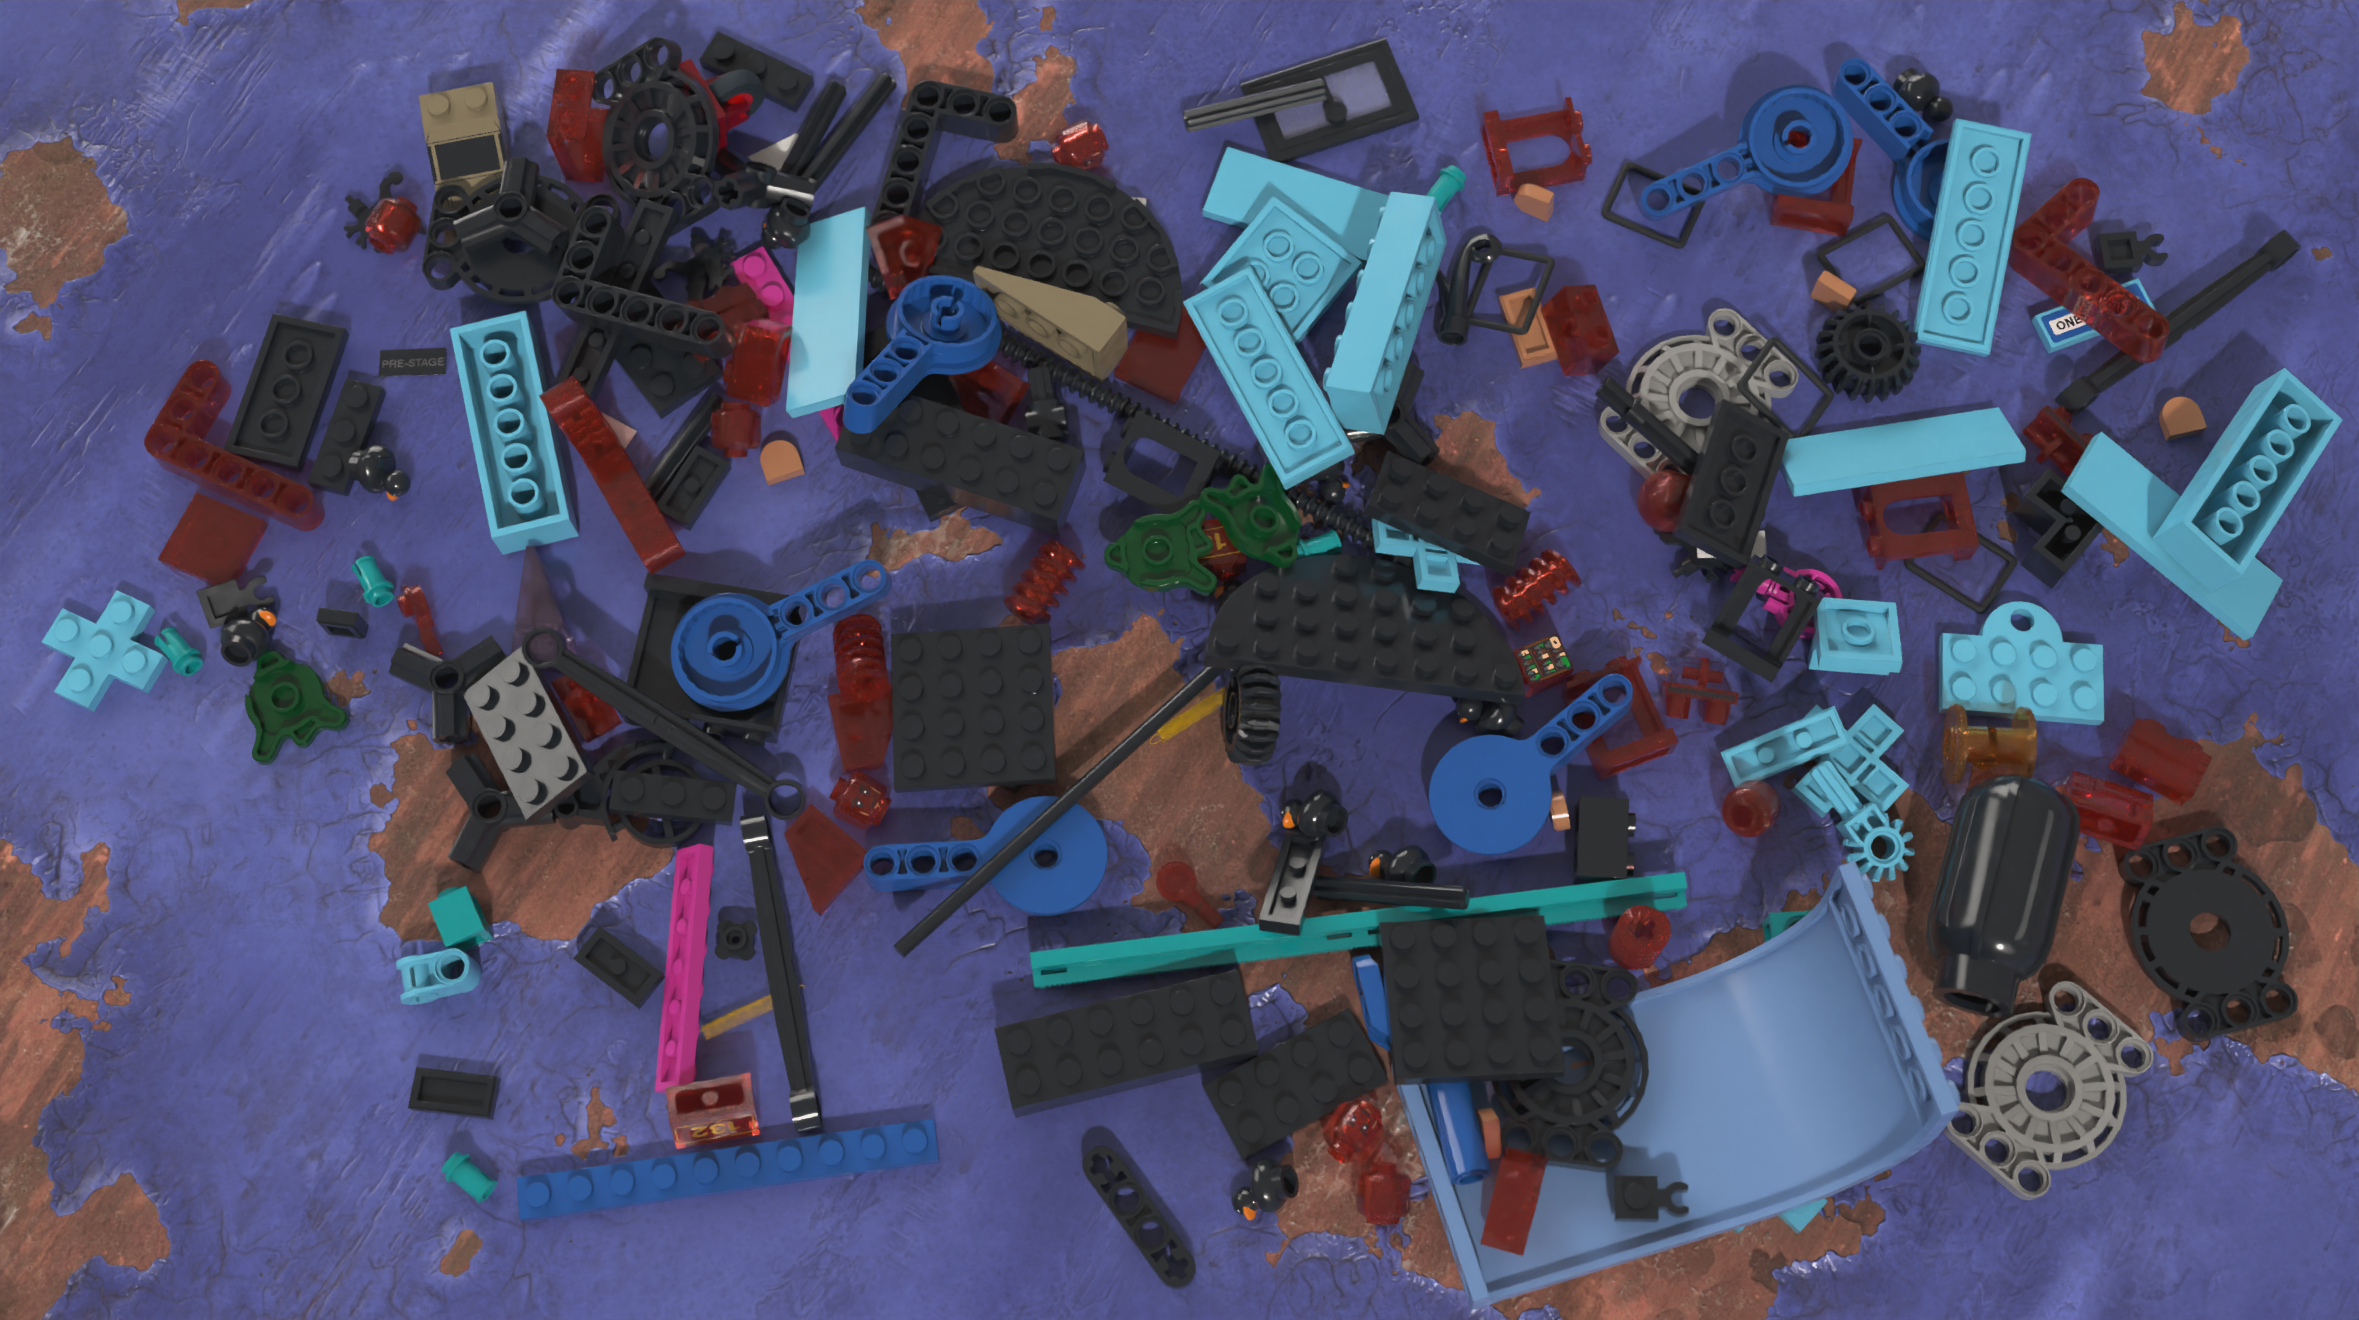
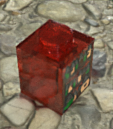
M1557 633L1513 651L1523 677L1526 698L1567 682L1571 678L1574 667Z

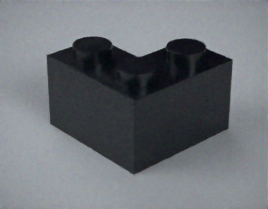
M2048 468L2026 493L2012 513L2043 536L2020 565L2053 589L2100 534L2104 526L2061 492L2066 481Z

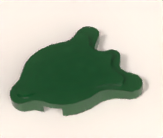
M1271 463L1263 466L1257 484L1250 483L1243 475H1235L1226 489L1208 487L1204 488L1198 497L1199 505L1204 510L1215 515L1221 522L1227 537L1239 551L1251 558L1270 562L1280 568H1288L1294 564L1298 557L1296 545L1299 529L1302 526L1301 518L1293 502L1286 496L1283 485Z
M1192 500L1182 510L1175 513L1152 514L1135 520L1133 522L1134 525L1126 531L1124 536L1121 535L1116 542L1106 547L1104 551L1105 564L1109 569L1121 573L1133 585L1142 590L1167 592L1176 588H1188L1204 596L1213 594L1217 588L1216 576L1198 562L1200 557L1208 556L1213 551L1212 540L1201 528L1206 520L1207 511L1199 505L1198 500Z
M273 650L266 651L257 659V668L253 676L255 682L250 689L249 695L245 694L247 715L256 729V740L252 750V757L257 763L261 765L273 763L284 741L287 739H293L299 748L304 749L313 743L321 731H341L348 726L350 722L349 715L343 709L330 703L326 686L321 677L310 666L294 663Z

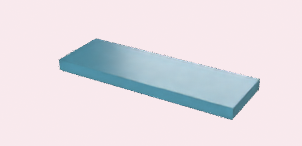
M1958 118L1953 122L1914 321L1913 332H1918L1916 343L1983 357L1990 355L2032 136L2031 133Z
M1226 148L1203 208L1204 217L1246 229L1274 195L1360 260L1363 266H1366L1368 261V243L1371 238L1376 237L1379 211L1382 206H1386L1389 199L1388 195L1237 149Z
M866 207L810 223L809 238L798 246L786 412L792 418L845 404L848 386L863 371L872 216Z
M1251 266L1183 301L1187 312L1285 490L1355 454L1351 443Z
M1998 407L1788 439L1779 469L1793 496L1796 497L2025 462L2026 449Z
M2102 431L2095 435L2061 492L2242 640L2245 641L2253 637L2283 580L2254 557L2243 576L2211 593L2152 540L2181 496Z

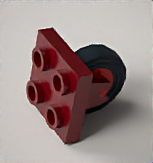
M688 59L680 63L677 71L685 73L696 80L710 97L716 111L719 126V149L717 153V158H719L727 150V131L747 121L759 109L766 93L758 76L749 70H736L704 80L692 60ZM685 83L684 88L693 95H696L692 88Z

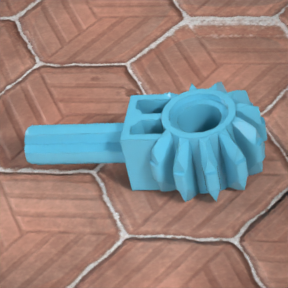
M1827 760L1817 765L1810 772V776L1843 819L1835 825L1844 837L1843 845L1854 848V853L1845 856L1846 862L1859 861L1857 867L1860 874L1868 872L1871 882H1879L1882 874L1887 880L1896 879L1895 868L1907 871L1909 865L1902 857L1914 856L1915 850L1905 848L1904 842L1910 841L1913 838L1912 833L1905 832L1899 834L1904 822L1901 819H1895L1889 824L1888 814L1881 813L1875 803L1862 805L1830 761ZM1877 836L1883 838L1887 846L1885 855L1880 859L1875 857L1871 850V843Z

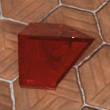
M899 215L866 227L872 255L891 300L899 297L901 291L911 282L929 275L943 227L905 215Z

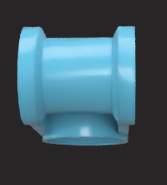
M447 949L430 954L401 958L396 961V968L402 974L404 993L400 995L401 1003L417 1005L434 1001L437 998L469 992L480 982L482 972L480 965L472 957L458 949ZM464 962L465 968L459 978L451 979L452 968L456 964Z

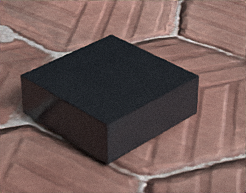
M319 607L316 621L328 635L357 639L366 638L369 625L358 612Z

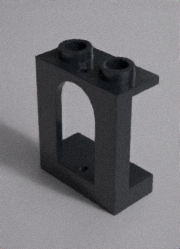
M1137 411L1135 417L1130 416L1126 420L1121 430L1120 437L1123 438V441L1117 453L1112 451L1104 464L1103 472L1106 475L1103 481L1168 514H1172L1182 510L1190 501L1198 500L1203 489L1212 486L1226 455ZM1140 438L1154 440L1198 462L1181 497L1129 471L1126 464Z
M1754 554L1713 625L1706 633L1702 643L1772 683L1825 594L1818 591L1820 585L1812 579L1801 574L1796 578L1783 571L1785 566L1777 559L1763 554L1762 558ZM1771 579L1796 594V602L1768 651H1765L1732 631L1758 587L1764 581Z

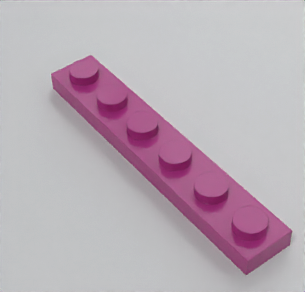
M762 246L730 263V266L734 267L736 278L789 364L794 296ZM845 404L817 411L836 443L844 427L843 412Z
M704 844L682 848L676 852L655 1092L673 1094L693 1090V1081L696 1076L695 1056L697 1039L700 1033V1024L698 1022L700 999L704 989L702 975L704 957L707 952L706 929L707 918L711 908L709 902L710 884L714 872V864L712 862L714 847Z

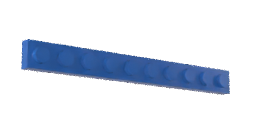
M935 1119L912 1121L517 1177L519 1220L526 1222L940 1163Z

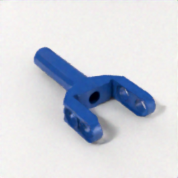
M1370 954L1355 956L1352 958V968L1369 1040L1391 1053L1385 992L1378 964L1372 960ZM1469 1083L1426 1084L1450 1182L1455 1185H1469L1486 1179L1492 1172Z

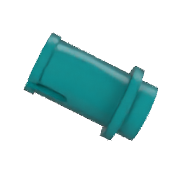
M1449 165L1447 169L1442 168L1440 170V178L1425 195L1436 198L1438 210L1441 213L1455 193L1465 188L1466 175L1453 165Z
M1331 530L1328 533L1305 541L1299 538L1296 545L1297 559L1341 554L1342 545L1335 530Z
M364 556L355 561L356 564H352L351 569L365 591L363 594L364 600L372 604L373 607H382L390 603L394 598V586L391 582L385 580L374 556Z
M168 627L162 630L161 633L167 641H164L161 636L157 635L154 644L172 662L174 672L185 677L197 673L203 666L202 653L196 648H191L175 627Z
M456 1152L446 1161L441 1169L446 1175L445 1180L448 1183L454 1181L471 1195L477 1203L484 1202L495 1190L498 1184L497 1181L492 1180L470 1161L471 1156L469 1154L462 1155L460 1152Z

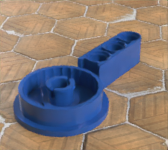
M1850 58L1844 61L1839 68L1831 89L1832 96L1893 160L1897 171L1892 187V199L1895 210L1900 220L1912 233L1930 243L1950 138L1931 142L1930 138L1934 131L1866 61L1859 58ZM1847 80L1854 81L1857 84H1851ZM1872 106L1879 107L1882 111L1876 110ZM1897 132L1904 133L1908 137L1900 136Z
M1795 84L1773 89L1761 96L1744 116L1735 147L1648 185L1639 198V212L1650 221L1663 220L1747 183L1754 184L1771 195L1785 199H1803L1817 195L1832 186L1847 168L1853 150V131L1850 120L1837 100L1818 88ZM1800 131L1803 133L1807 140L1806 146L1804 148H1795L1791 144L1787 145L1789 132ZM1721 162L1733 164L1737 172L1736 177L1730 180L1722 178L1717 170L1718 164ZM1688 177L1696 178L1701 183V193L1697 195L1687 194L1683 190L1682 181ZM1651 193H1660L1666 199V208L1660 211L1651 209L1647 204V196Z
M946 275L927 276L908 284L901 291L898 299L892 304L887 314L886 335L889 344L847 388L843 412L845 427L857 434L871 433L925 376L934 373L948 375L964 374L988 364L998 352L1002 335L1000 322L997 318V310L989 295L967 280Z
M866 559L770 606L755 597L742 593H721L705 598L686 612L674 632L671 644V664L675 677L682 689L693 700L707 708L722 712H739L756 707L770 698L782 684L789 668L791 650L799 639L885 597L892 587L891 574L881 563ZM872 570L879 571L881 575L879 585L874 589H864L862 584L864 575ZM834 588H843L845 593L843 602L837 607H829L826 601L828 593ZM801 605L807 606L809 613L806 621L800 625H793L791 622L793 609ZM730 640L736 642L738 646H736L734 656L726 661L721 660L719 656L721 645Z
M1616 673L1606 675L1533 736L1525 740H1516L1500 735H1481L1466 739L1451 748L1437 764L1429 787L1431 812L1441 832L1448 840L1461 849L1485 856L1507 854L1528 844L1541 831L1549 816L1552 802L1550 777L1625 716L1631 709L1633 688L1629 679ZM1616 688L1624 692L1626 697L1622 702L1613 704L1605 700L1603 697L1604 693L1609 689ZM1579 714H1588L1593 717L1595 723L1588 729H1579L1574 726L1572 721ZM1550 739H1555L1564 745V749L1557 755H1549L1542 750V745ZM1489 790L1501 791L1502 799L1496 806L1488 807L1480 802L1481 795Z
M1038 796L1014 804L1000 815L989 833L981 839L874 846L864 856L863 865L867 882L875 890L883 892L958 888L1059 797ZM1075 804L984 887H988L990 883L1001 898L1025 913L1052 916L1074 910L1085 903L1096 892L1106 871L1107 844L1101 827L1087 810ZM1045 853L1051 854L1057 859L1056 863L1050 867H1042L1035 860L1039 855ZM966 857L974 860L976 864L968 871H960L954 867L955 862L960 858ZM925 859L934 863L933 869L927 873H918L913 869V866L919 860ZM883 861L889 862L894 866L887 875H877L872 871L877 863Z

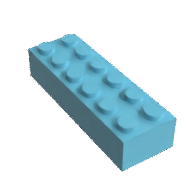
M1391 192L1386 206H1382L1379 211L1378 231L1376 237L1371 238L1368 243L1366 267L1358 273L1356 281L1357 293L1354 302H1349L1346 308V326L1343 335L1339 334L1336 338L1334 346L1335 358L1332 367L1326 369L1323 377V389L1328 393L1330 408L1335 413L1343 429L1385 434L1447 244L1435 197Z
M526 310L450 328L492 540L502 555L579 536L553 408L548 404L550 394L537 332Z
M2286 368L2273 374L2252 389L2152 540L2211 593L2240 578L2343 419Z

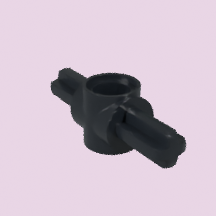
M1046 366L1031 368L1028 370L1027 376L1032 403L1027 405V409H1025L1028 432L1062 443L1069 437V429L1064 403L1054 397L1050 369Z

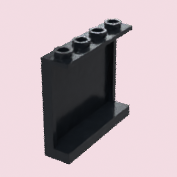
M647 572L644 589L648 594L627 684L664 705L717 740H724L726 736L739 737L742 742L753 746H764L765 742L777 744L801 639L794 644L791 650L787 674L777 691L760 705L739 712L716 711L693 700L682 689L673 672L671 644L674 632L682 617L695 604L705 598L721 593H742L755 597L770 606L790 595ZM801 605L793 609L791 613L793 625H800L805 622L806 606ZM730 640L721 645L719 649L721 660L726 661L734 656L736 646H738L736 642ZM618 711L619 715L621 716V718L624 719L625 723L637 727H642L641 725H639L638 723H636L635 721H633L632 719Z

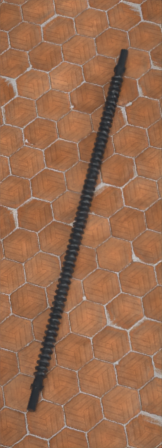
M869 264L868 282H870L871 288L876 289L879 286L880 292L882 294L889 292V297L892 299L897 296L899 297L901 291L911 283L904 284L902 277L894 279V273L889 272L885 274L883 267L876 269ZM1002 332L998 352L1002 351L1003 358L1011 356L1013 363L1021 361L1022 368H1027L1028 366L1031 368L1037 366L1048 367L1053 384L1059 381L1060 388L1064 389L1068 386L1069 392L1072 394L1078 391L1079 398L1083 399L1087 396L1090 404L1096 401L1098 402V408L1102 409L1106 406L1108 413L1117 412L1119 419L1123 417L1128 419L1130 416L1135 417L1137 411H1140L1220 451L1217 443H1214L1212 446L1209 445L1208 438L1200 440L1198 433L1190 435L1189 428L1181 430L1179 429V423L1171 425L1169 418L1161 420L1160 413L1157 412L1152 415L1151 409L1148 407L1142 410L1141 403L1137 402L1133 405L1130 397L1124 400L1120 392H1117L1115 395L1112 394L1111 387L1103 389L1101 382L1093 384L1092 377L1084 379L1082 372L1074 374L1073 367L1065 369L1063 362L1055 364L1054 357L1046 359L1044 352L1036 354L1035 347L1027 349L1025 342L1017 344L1016 337L1008 339L1007 333ZM1226 448L1220 451L1226 455L1221 466L1224 469L1225 475L1233 473L1234 476L1243 475L1250 483L1257 484L1260 471L1257 470V464L1249 466L1247 459L1239 461L1238 454L1230 456ZM1297 485L1287 490L1283 487L1286 496L1293 502L1297 511L1299 509L1303 511L1304 517L1310 514L1313 516L1314 522L1322 520L1323 527L1331 525L1333 526L1332 530L1336 532L1341 530L1344 538L1350 535L1353 537V543L1361 541L1363 542V548L1371 546L1373 548L1372 552L1376 554L1372 528L1368 529L1366 527L1367 523L1365 521L1359 524L1356 522V516L1348 518L1346 517V511L1338 513L1336 511L1337 507L1334 505L1328 508L1325 500L1321 503L1316 501V495H1312L1310 498L1307 496L1306 490L1298 492ZM1392 554L1382 555L1383 559H1386L1388 556L1392 557V563L1397 564L1400 562L1404 566L1414 569L1413 557Z

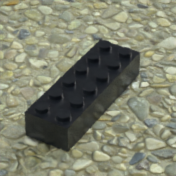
M908 394L871 433L857 434L847 429L844 425L835 446L841 466L1058 537L1061 535L1087 468L1085 453L1082 449L912 394Z
M1238 969L994 1028L1012 1110L1016 1118L1250 1061L1258 1056L1259 1050Z

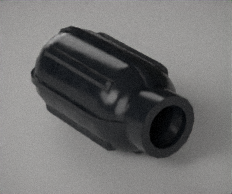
M2022 774L1994 776L1972 786L1959 802L1931 904L1926 930V939L1931 955L1939 963L1932 995L1948 1006L1987 1017L2011 1016L2020 982L2033 977L2045 965L2049 957L2080 837L2081 821L2076 805L2071 799L2048 783Z

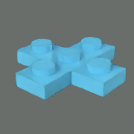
M1372 519L1371 521L1375 553L1413 557L1417 589L1455 593L1460 584L1457 562L1480 565L1378 520Z
M116 590L96 624L62 608L42 640V643L48 648L74 659L54 692L60 697L92 712L96 710L114 678L149 694L169 661L163 654L137 643L156 610L150 605Z
M1816 704L1804 718L1823 711V709ZM1873 704L1848 731L1845 729L1851 744L1814 759L1817 764L1792 790L1794 794L1822 818L1833 808V805L1812 779L1810 772L1824 761L1828 760L1832 763L1861 802L1864 804L1875 803L1881 813H1885L1909 787L1908 783L1879 759L1905 730Z

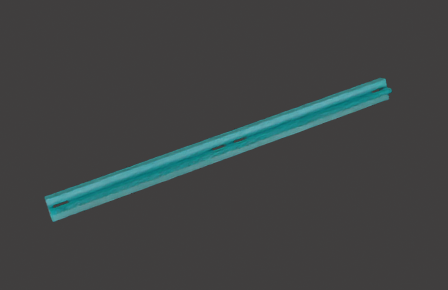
M1685 872L1475 897L1469 899V906L1465 910L1402 906L1305 918L1300 936L1260 931L1259 924L1037 951L1030 952L1034 988L1045 989L1047 986L1049 988L1052 986L1056 987L1057 985L1061 987L1062 985H1076L1077 983L1082 984L1088 981L1092 983L1093 981L1097 982L1103 979L1105 981L1108 979L1112 980L1113 978L1117 980L1118 978H1128L1129 976L1132 978L1133 976L1138 977L1144 974L1146 976L1149 974L1153 975L1154 973L1158 975L1159 973H1169L1170 971L1173 973L1174 971L1179 972L1185 969L1187 971L1190 969L1194 970L1195 968L1199 970L1200 968H1210L1211 966L1214 968L1215 966L1220 967L1226 964L1230 966V964L1235 965L1241 962L1243 964L1246 962L1250 963L1251 961L1255 963L1256 961H1266L1267 959L1270 961L1271 959L1276 960L1282 957L1286 959L1292 956L1296 958L1302 955L1326 954L1327 952L1332 953L1338 950L1342 952L1348 949L1352 951L1358 948H1373L1374 946H1380L1378 927L1381 922L1544 915L1545 926H1550L1551 924L1555 926L1556 924H1566L1567 922L1570 924L1571 922L1576 923L1582 920L1586 922L1587 920L1591 921L1597 918L1601 920L1607 917L1611 919L1612 917L1616 918L1619 916L1621 918L1622 916H1632V914L1636 916L1637 914H1647L1648 912L1651 914L1652 912L1657 913L1663 910L1665 912L1668 910L1672 911L1673 909L1677 911L1687 907L1685 896L1687 883Z

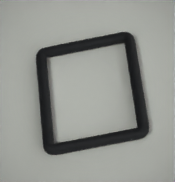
M1626 162L1601 212L1602 217L1674 248H1683L1706 201L1695 205L1679 241L1611 214L1609 211L1629 169L1657 181L1667 177L1636 163ZM1682 183L1685 192L1692 195L1701 193V190Z
M1885 215L1820 249L1817 253V258L1824 269L1840 278L1825 255L1886 223L1893 229L1918 266L1857 298H1853L1852 302L1856 306L1925 270V261L1897 221L1890 215Z
M1502 248L1500 255L1547 264L1523 326L1521 328L1471 317L1493 262L1484 264L1468 303L1467 320L1473 326L1516 335H1525L1530 329L1554 269L1555 261L1549 256Z
M1771 337L1737 384L1738 391L1774 426L1790 434L1789 439L1808 436L1834 398L1833 391L1777 337ZM1774 345L1826 395L1798 436L1789 430L1745 387Z
M1937 513L1906 557L1904 565L1906 569L1977 613H1984L1988 610L2017 565V559L2012 554L1947 514ZM1940 521H1943L2009 562L1981 605L1913 564V561Z

